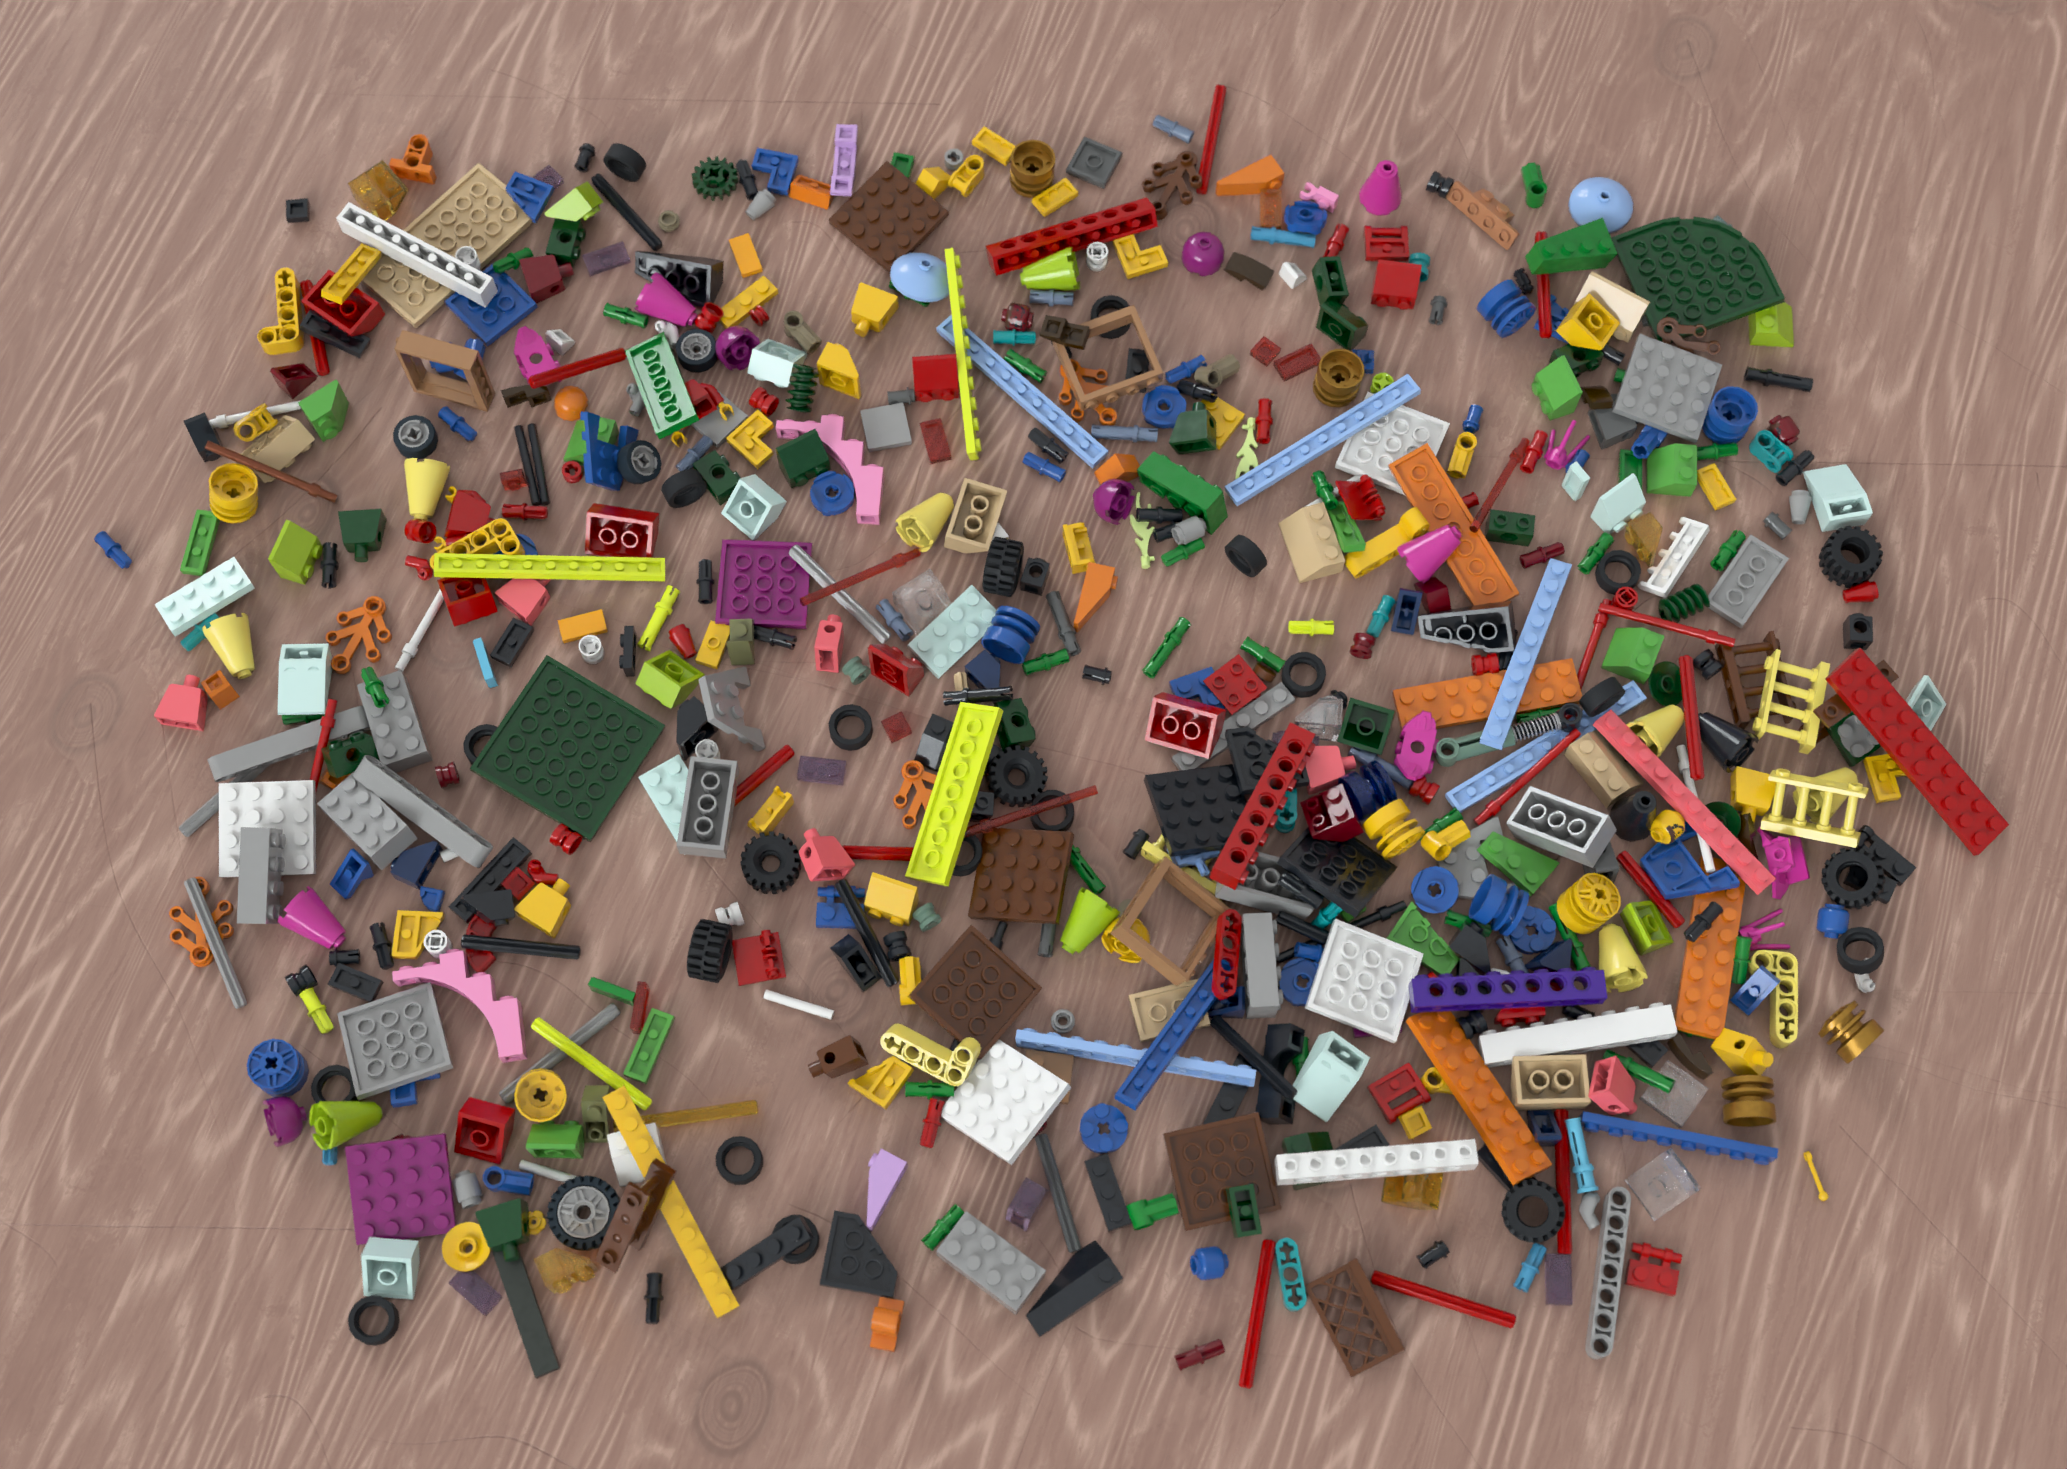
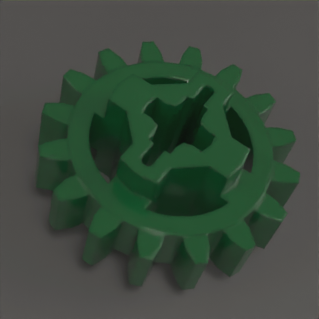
M718 156L715 157V160L707 157L706 163L701 160L699 161L700 167H694L695 173H692L693 187L696 188L698 195L703 193L704 199L711 196L712 201H715L716 197L723 200V195L731 196L730 190L736 191L735 184L739 183L737 169H734L732 162L727 163V158L719 161Z

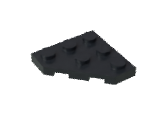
M1250 727L1227 729L1225 737L1241 795L1251 794L1278 745L1269 739L1266 741L1256 735V731ZM1306 767L1301 775L1296 774L1295 779H1297V783L1294 788L1308 786L1310 781Z
M834 1211L820 1286L893 1299L898 1272L886 1257L859 1215Z

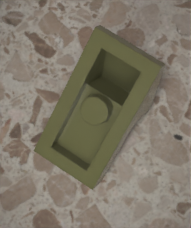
M729 619L730 641L726 642L731 665H755L754 619Z

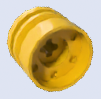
M228 463L217 467L211 473L209 478L210 510L214 516L224 522L242 523L256 514L258 508L257 476L250 468L237 463Z
M1397 799L1385 805L1371 815L1362 825L1363 830L1371 840L1382 837L1377 843L1376 848L1379 851L1383 850L1381 855L1385 860L1409 850L1425 833L1421 826L1416 827L1418 824L1416 819L1405 822L1411 811L1402 799Z
M1598 873L1585 874L1560 894L1557 900V912L1561 921L1567 928L1582 935L1594 932L1617 914L1621 906V897L1617 887L1610 879Z
M538 1068L522 1075L516 1084L514 1098L516 1107L521 1115L530 1121L545 1122L560 1114L565 1107L567 1094L565 1084L558 1074L549 1069ZM537 1088L547 1091L544 1095V1100H540L539 1097L534 1098L533 1095L536 1094Z

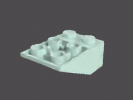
M1846 464L1803 472L1822 532L1837 530L1846 526L1854 527L1866 524L1873 512L1866 492Z
M282 644L279 658L278 715L325 714L332 674V654L329 644Z
M1333 1031L1320 1034L1293 1084L1298 1091L1293 1100L1324 1122H1327L1360 1079L1370 1057Z

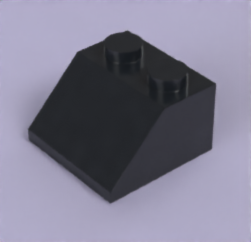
M695 696L690 700H685L677 711L676 743L682 759L686 761L695 753L696 745L700 741L710 739L718 731L716 726L708 722L704 704Z

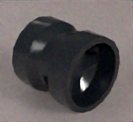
M1434 171L1427 184L1426 191L1438 193L1439 197L1446 199L1454 179L1450 177L1445 178L1441 173Z
M1706 649L1693 660V666L1702 671V676L1706 681L1715 676L1724 667L1720 661L1715 660L1714 654L1710 649Z
M905 931L892 932L883 937L884 945L888 947L887 956L890 962H897L899 959L912 955L910 947L905 943L907 941Z
M307 964L299 968V973H290L285 976L286 982L296 997L307 989L306 987L313 988L318 985L314 974Z
M1479 1010L1471 1011L1467 1017L1461 1016L1455 1019L1464 1030L1467 1040L1472 1039L1476 1033L1481 1034L1488 1030L1485 1018Z

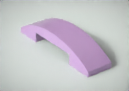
M836 124L831 196H852L856 167L857 125Z

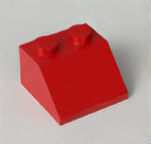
M1378 259L1372 284L1370 304L1379 307H1398L1402 310L1413 309L1417 297L1422 265Z
M956 354L912 357L915 401L930 402L941 399L950 401L959 398Z
M445 577L437 580L454 627L498 612L486 578Z
M469 1097L458 1112L454 1152L500 1165L513 1131L516 1109Z

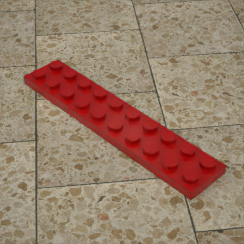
M1861 648L1856 649L1825 678L1973 856L1979 855L2009 825Z

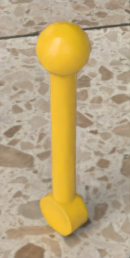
M1810 1151L1804 1152V1158L1808 1162L1819 1190V1199L1826 1201L1828 1194L1822 1187L1812 1161V1155Z

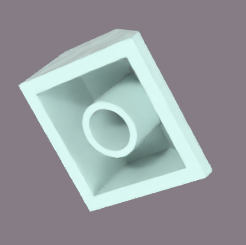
M766 339L753 348L747 373L753 375L757 380H768L777 387L786 388L790 386L789 381H796V378L791 376V373L798 372L793 367V364L803 365L807 353Z
M1632 473L1599 498L1590 517L1605 533L1611 534L1614 531L1618 533L1627 525L1626 522L1630 519L1635 521L1643 514L1642 509L1646 500L1636 475Z
M754 474L739 479L721 514L751 540H756L779 517L787 501Z
M369 1237L361 1254L364 1296L374 1295L385 1298L413 1300L420 1263L419 1241Z

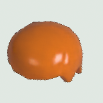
M565 386L561 388L554 399L557 416L567 421L580 419V412H584L588 407V399L586 393L578 387Z

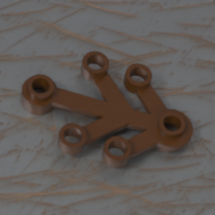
M1184 151L1174 161L1166 164L1155 162L1151 168L1153 175L1156 177H1160L1165 172L1174 169L1176 171L1173 174L1156 180L1152 178L1143 180L1142 187L1146 193H1151L1155 189L1167 185L1159 200L1152 203L1155 207L1157 220H1162L1167 216L1166 204L1176 187L1180 193V200L1183 205H1189L1193 202L1192 192L1187 189L1182 177L1187 172L1192 188L1198 189L1202 186V177L1195 170L1197 164L1195 153Z
M1672 317L1662 318L1657 324V333L1662 337V342L1670 345L1672 340L1677 348L1695 354L1693 350L1708 351L1711 355H1716L1720 352V343L1716 340L1710 342L1684 340L1680 336V334H1694L1696 338H1703L1707 333L1706 327L1703 324L1682 325L1678 324L1677 320ZM1666 325L1672 326L1670 332L1664 331ZM1701 327L1704 329V332L1697 334L1695 332L1696 329ZM1712 344H1716L1718 349L1711 351L1709 347Z

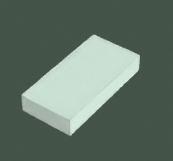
M1577 461L1570 465L1562 482V487L1574 501L1582 497L1590 480V477Z

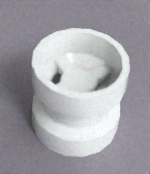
M1093 242L1087 247V267L1096 272L1105 269L1108 262V248L1102 242Z
M463 246L456 251V259L480 270V260L474 248Z
M587 635L580 640L579 650L586 663L597 664L603 660L605 651L597 636Z
M704 739L696 745L695 753L697 757L721 759L718 746L713 740Z
M738 902L730 904L727 908L720 907L715 909L719 922L730 924L731 926L745 924Z
M432 930L424 938V946L434 958L440 959L439 954H445L447 950L452 949L450 939L441 930Z

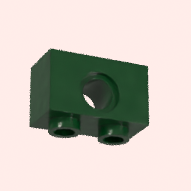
M555 218L545 253L546 255H554L557 265L570 262L571 266L574 267L576 260H579L581 254L580 244L581 241L585 240L586 229L583 228L581 219L570 221Z
M1340 256L1320 257L1312 269L1319 305L1321 307L1323 303L1332 300L1343 304L1349 296Z
M1567 344L1554 350L1549 362L1551 364L1560 356L1565 355L1575 377L1578 378L1585 371L1589 370L1591 372L1596 370L1601 365L1604 353L1602 350Z
M713 450L693 463L694 470L700 473L708 491L721 506L728 501L741 477L736 471L732 472L730 470V464L723 454L720 456L716 450ZM719 474L724 475L722 478H715Z
M1491 509L1486 520L1485 538L1491 542L1529 547L1534 536L1535 515Z
M1022 698L996 702L993 707H999L1003 710L997 730L1002 750L1004 751L1010 746L1013 749L1015 745H1020L1022 750L1025 746L1029 748L1036 740V733L1034 727L1031 726L1028 718V709L1024 706Z
M356 732L351 734L349 739L344 741L334 740L329 742L327 747L322 748V754L329 775L339 778L355 772L365 755L372 756L380 761L371 735ZM353 748V756L347 759V751Z
M1248 1184L1225 1188L1234 1238L1262 1234L1254 1185Z

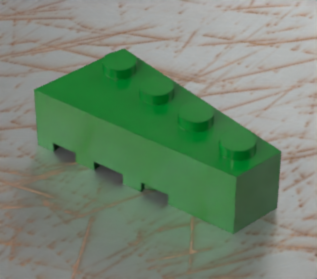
M1600 218L1536 242L1525 258L1531 274L1538 275L1606 268L1617 255V251L1604 219Z
M1153 451L1137 469L1139 480L1143 485L1162 499L1166 496L1174 508H1183L1190 517L1197 516L1202 518L1207 526L1205 531L1212 535L1228 517L1222 489L1217 485L1207 483L1200 475L1190 473L1183 465L1173 463L1166 455H1160Z

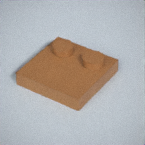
M1026 1050L1025 1056L1071 1085L1074 1055ZM1070 1090L1059 1104L1068 1105Z

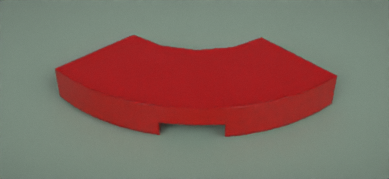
M474 915L468 925L466 934L492 937L497 926L494 923L487 924L477 915ZM465 950L467 959L476 973L485 972L497 960L492 951Z

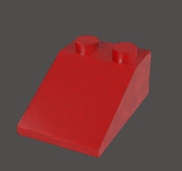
M886 644L869 645L868 655L871 674L909 697L924 677L923 665L915 658L909 659L904 656L903 652L897 647L893 646L891 648Z

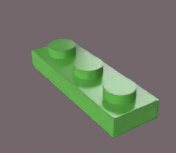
M1339 501L1335 509L1327 510L1343 553L1365 551L1366 543L1355 520L1348 514L1344 501Z
M196 510L180 568L182 574L202 576L206 573L220 519L215 517L212 511Z
M651 1008L623 1073L625 1077L647 1084L675 1020L673 1015Z

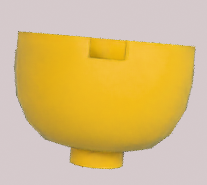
M1119 917L1106 927L1101 937L1102 943L1109 953L1112 954L1115 951L1122 956L1118 959L1128 963H1138L1142 958L1110 933L1120 919ZM1136 918L1130 929L1150 944V935L1142 921Z

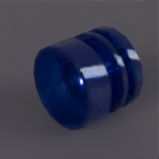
M1376 760L1368 762L1367 766H1361L1359 774L1356 771H1351L1338 779V785L1343 783L1350 795L1360 821L1373 815L1376 812V807L1381 809L1390 802L1397 800V793L1390 776Z

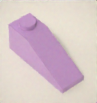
M883 1149L878 1154L874 1153L868 1163V1166L871 1168L869 1169L867 1228L870 1231H873L908 1168L906 1161Z

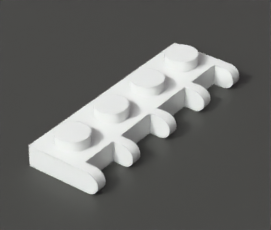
M1681 517L1679 523L1683 525V528L1679 533L1671 532L1669 538L1674 542L1668 550L1660 549L1658 554L1663 559L1657 567L1649 566L1647 571L1652 576L1647 583L1640 581L1637 585L1638 588L1667 598L1710 531L1709 525Z

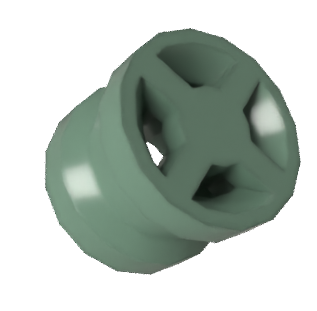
M856 656L844 665L842 672L845 675H849L853 685H857L869 676L871 669L868 666H864L862 659Z
M932 903L921 906L912 914L914 920L919 921L920 929L923 932L932 929L942 920L941 916L935 913V907Z

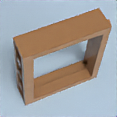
M1134 305L1079 325L1090 328L1089 339L1133 323L1152 367V370L1084 394L1065 349L1067 346L1052 341L1081 411L1089 408L1095 409L1099 404L1105 402H1115L1121 396L1127 394L1129 396L1134 395L1140 389L1146 387L1153 388L1155 384L1163 381V371Z
M402 330L400 337H397L395 340L396 346L394 350L414 392L488 412L495 391L479 351ZM421 358L462 369L468 383L427 372Z
M1165 856L1153 866L1110 933L1174 985L1178 986L1184 981L1188 983L1190 978L1195 975L1196 971L1194 968L1207 955L1205 950L1216 941L1218 916L1230 908ZM1162 878L1211 916L1210 921L1180 968L1130 929Z

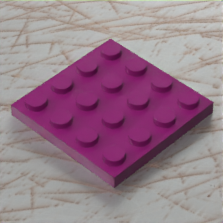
M722 539L715 624L730 626L729 619H754V626L807 629L810 574L789 555V550L794 545H799L812 558V543Z
M446 1133L345 1146L356 1245L366 1244L369 1237L408 1239L447 1234L457 1225Z

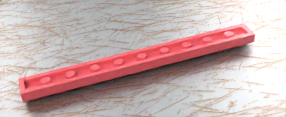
M1609 710L1595 721L1593 726L1670 806L1683 816L1684 820L1757 895L1776 880L1757 858L1612 710Z

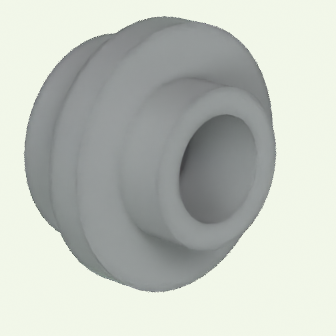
M1065 1009L1057 1010L1051 1017L1053 1029L1058 1033L1070 1032L1075 1025L1074 1015ZM1064 1018L1067 1020V1024L1062 1026L1058 1021Z

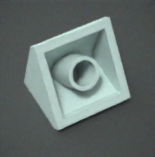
M1924 675L1913 687L1906 699L1907 704L1931 731L1946 703L1930 677Z

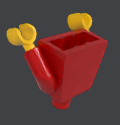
M694 379L685 383L699 420L717 410V406L720 408L722 419L727 421V417L724 414L725 411H730L734 416L732 406L724 404L725 400L713 385L699 384ZM679 430L674 432L671 438L677 447H679L677 440L681 437L686 444L688 442L686 436L679 432Z
M453 486L448 488L452 495H445V497L452 505L444 537L447 538L444 540L438 536L434 539L436 543H442L439 547H434L437 552L495 520L489 517L491 506L476 491L456 490Z

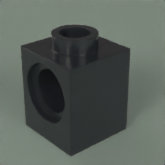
M1028 557L1020 581V590L1042 596L1050 573V563L1041 558L1033 559ZM1037 572L1040 573L1041 576L1032 577L1031 574Z
M1861 613L1849 615L1843 623V648L1867 650L1873 642L1872 616H1865ZM1854 628H1858L1861 633L1856 632Z
M978 791L969 819L970 822L988 823L993 816L994 793Z

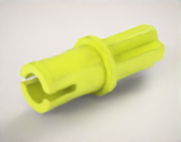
M1310 618L1309 621H1289L1288 632L1291 634H1309L1310 636L1314 634L1333 635L1334 625L1332 624H1334V621H1318Z
M308 988L299 994L300 998H302L309 1011L307 1015L313 1018L320 1033L327 1034L333 1030L334 1025L325 1011L326 1006L321 1004L314 992V988Z

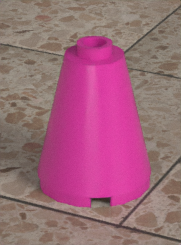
M1384 160L1379 162L1360 189V203L1366 207V211L1369 213L1385 216L1390 214L1391 211L1396 210L1400 205L1402 193L1398 168L1392 161Z
M655 272L650 277L653 279V282L651 284L646 283L636 301L638 306L635 307V310L682 327H687L688 324L692 326L698 316L695 313L696 308L661 274Z
M1447 524L1397 547L1401 558L1406 556L1407 567L1424 584L1461 544L1460 538L1462 534L1455 525L1451 527Z
M307 886V892L300 891L284 909L287 912L284 918L279 916L277 922L281 926L328 949L333 947L338 949L346 940L344 936L346 931L315 890Z

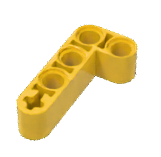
M284 267L275 274L278 326L262 328L257 334L260 345L269 355L296 352L304 346V332L299 330L300 324L303 321L300 284L294 271Z
M1413 507L1401 516L1397 525L1366 542L1365 551L1349 552L1345 555V566L1355 579L1360 578L1398 556L1397 547L1401 544L1427 534L1430 524L1417 507Z
M498 518L437 553L462 554L466 552V554H494L501 550L504 555H525V549L508 521ZM486 541L484 545L479 546L481 542ZM516 547L514 551L509 552L511 548ZM433 555V556L431 557V559H430V566H431V568H432L433 570H434V555Z

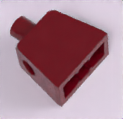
M554 255L519 260L531 298L536 304L563 292L565 287L562 278L574 275L571 263L558 266Z

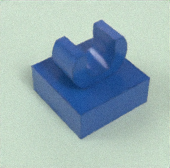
M1352 349V352L1361 358L1364 364V373L1373 374L1374 350Z

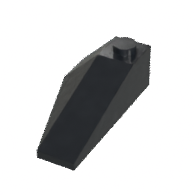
M635 251L636 274L650 282H653V279L650 277L655 272L661 274L692 305L703 307L707 302L714 303L723 283L724 261L705 257Z
M1512 601L1487 603L1418 615L1420 636L1423 639L1457 644L1465 648L1484 650V652L1488 653L1515 650V619Z
M932 714L922 734L914 760L919 761L924 767L938 772L954 722ZM994 744L983 776L989 774L987 771L991 762L1002 750Z
M1094 1240L1071 1257L1026 1317L1038 1336L1041 1337L1121 1284L1123 1277L1108 1254Z

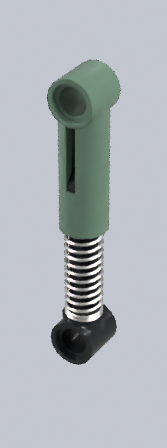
M1566 703L1560 710L1549 714V716L1545 715V717L1541 716V718L1538 717L1533 719V721L1529 720V722L1513 724L1503 748L1516 745L1518 739L1520 741L1522 738L1525 740L1526 737L1529 739L1530 736L1534 737V735L1545 734L1546 731L1549 733L1550 730L1552 732L1554 730H1561L1569 733L1574 728L1578 729L1583 715L1582 710L1577 704ZM1572 715L1575 717V720L1569 721L1564 716ZM1482 730L1454 739L1449 737L1441 739L1437 743L1435 757L1441 766L1451 767L1457 761L1499 749L1479 743ZM1449 749L1453 754L1444 755L1442 750Z

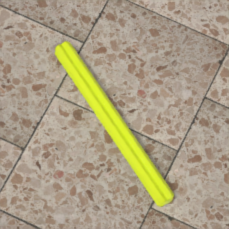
M538 1017L531 1025L533 1030L615 1090L625 1085L634 1104L642 1110L646 1111L652 1104L651 1098L543 1019Z

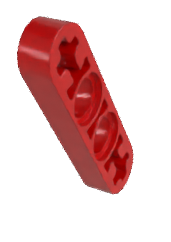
M1234 909L1224 911L1217 919L1212 992L1220 1000L1231 997L1236 992L1242 918ZM1224 937L1231 940V949L1225 947L1223 943ZM1222 959L1229 962L1230 971L1222 968Z

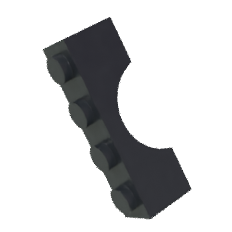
M1292 1023L1268 1024L1263 1058L1283 1077L1288 1064L1296 1056L1302 1054L1305 1030ZM1261 1075L1255 1109L1256 1112H1259L1260 1121L1269 1125L1293 1124L1296 1101L1286 1099Z

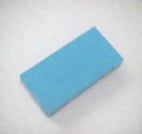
M482 638L474 639L473 644L488 687L498 686Z

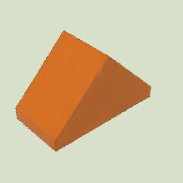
M1115 453L1094 474L1100 485L1109 479H1119L1128 482L1139 477L1137 469L1140 465L1134 455Z
M218 670L201 682L207 694L220 710L240 697L221 670Z

